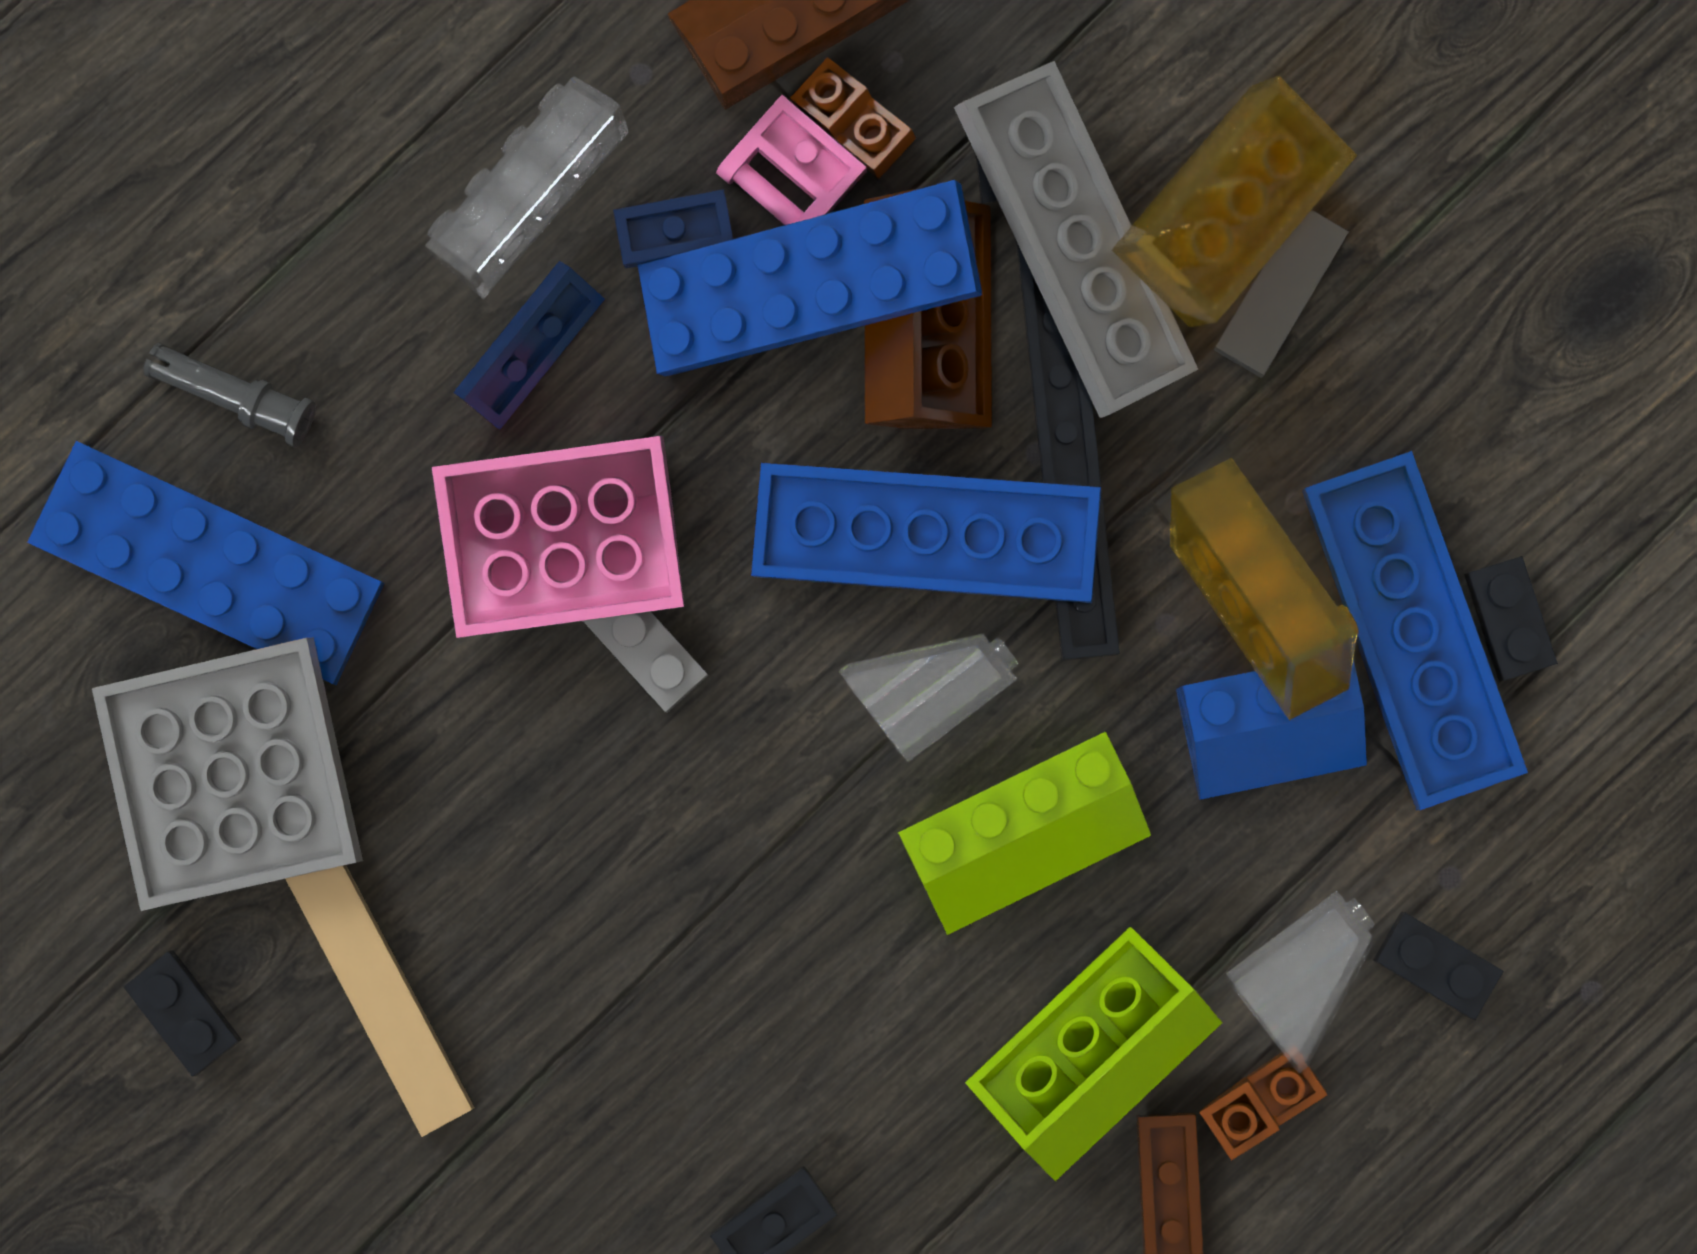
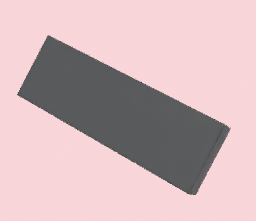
M1300 203L1213 350L1262 378L1349 231Z

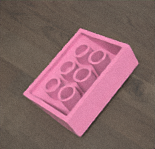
M663 436L432 467L456 638L684 607L672 496Z

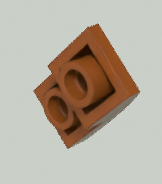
M828 57L790 97L792 102L805 115L864 164L867 170L878 179L916 139L909 126L874 100L863 84Z
M1294 1044L1227 1089L1199 1110V1113L1232 1161L1279 1131L1280 1125L1327 1096V1091L1296 1044Z

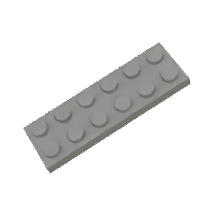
M1055 61L955 106L954 109L1099 417L1102 418L1197 371L1198 367Z

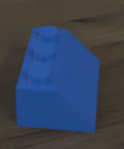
M1352 651L1184 685L1176 689L1199 800L1367 765L1364 705Z

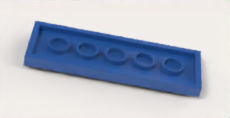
M956 180L638 265L657 374L665 377L983 295L962 185Z
M78 441L75 442L27 543L256 649L314 637L322 678L334 685L338 684L385 584Z
M1412 451L1304 488L1302 493L1416 810H1422L1528 773Z
M761 463L751 576L1092 603L1102 489L1101 487Z

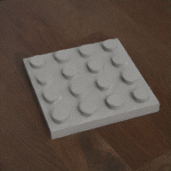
M314 637L298 639L92 688L140 911L363 861Z

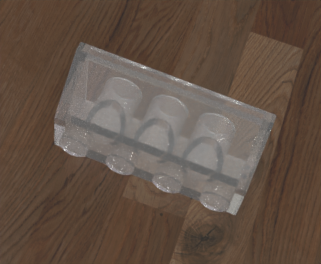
M575 76L565 86L558 83L548 91L539 104L540 115L528 128L522 125L508 137L501 149L505 155L491 171L486 167L480 170L467 185L464 193L468 197L454 213L450 210L442 213L428 231V236L431 239L425 247L431 255L482 299L488 295L629 133L621 106L609 96Z

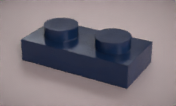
M724 189L613 210L625 269L733 240Z

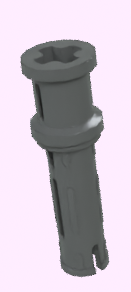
M156 343L149 354L157 357L160 361L170 364L169 367L162 366L148 359L145 361V376L155 378L222 408L238 414V419L242 422L243 426L250 429L260 426L282 435L289 446L298 447L311 428L316 412L315 401L308 398L298 401L273 390V385L269 381L254 380L252 383L246 382L236 376L170 349L162 343Z

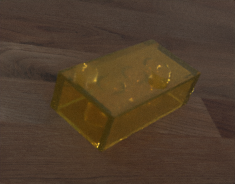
M1280 76L1252 85L1111 250L1189 327L1216 323L1355 159L1357 154Z
M1230 458L1172 487L1170 547L1287 718L1291 720L1347 691L1350 686L1356 637L1359 634L1355 619L1344 605L1336 606L1234 460Z

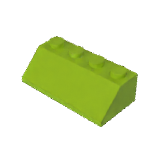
M1106 732L898 832L947 935L1151 836L1132 784Z
M1129 927L965 1083L1017 1143L1054 1181H1057L1223 1022L1195 989L1135 930Z

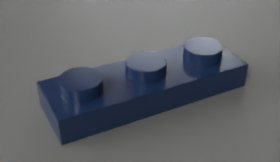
M559 261L453 393L500 430L605 298L571 267Z

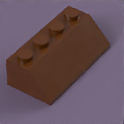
M690 0L669 12L668 17L721 105L726 110L910 0Z
M914 189L865 199L864 204L911 192ZM964 200L983 295L865 325V424L901 429L992 428L991 206Z

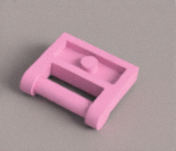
M781 95L723 160L716 174L728 184L733 182L738 184L784 225L831 213L867 172V167L786 97ZM758 152L815 200L805 212L748 165Z

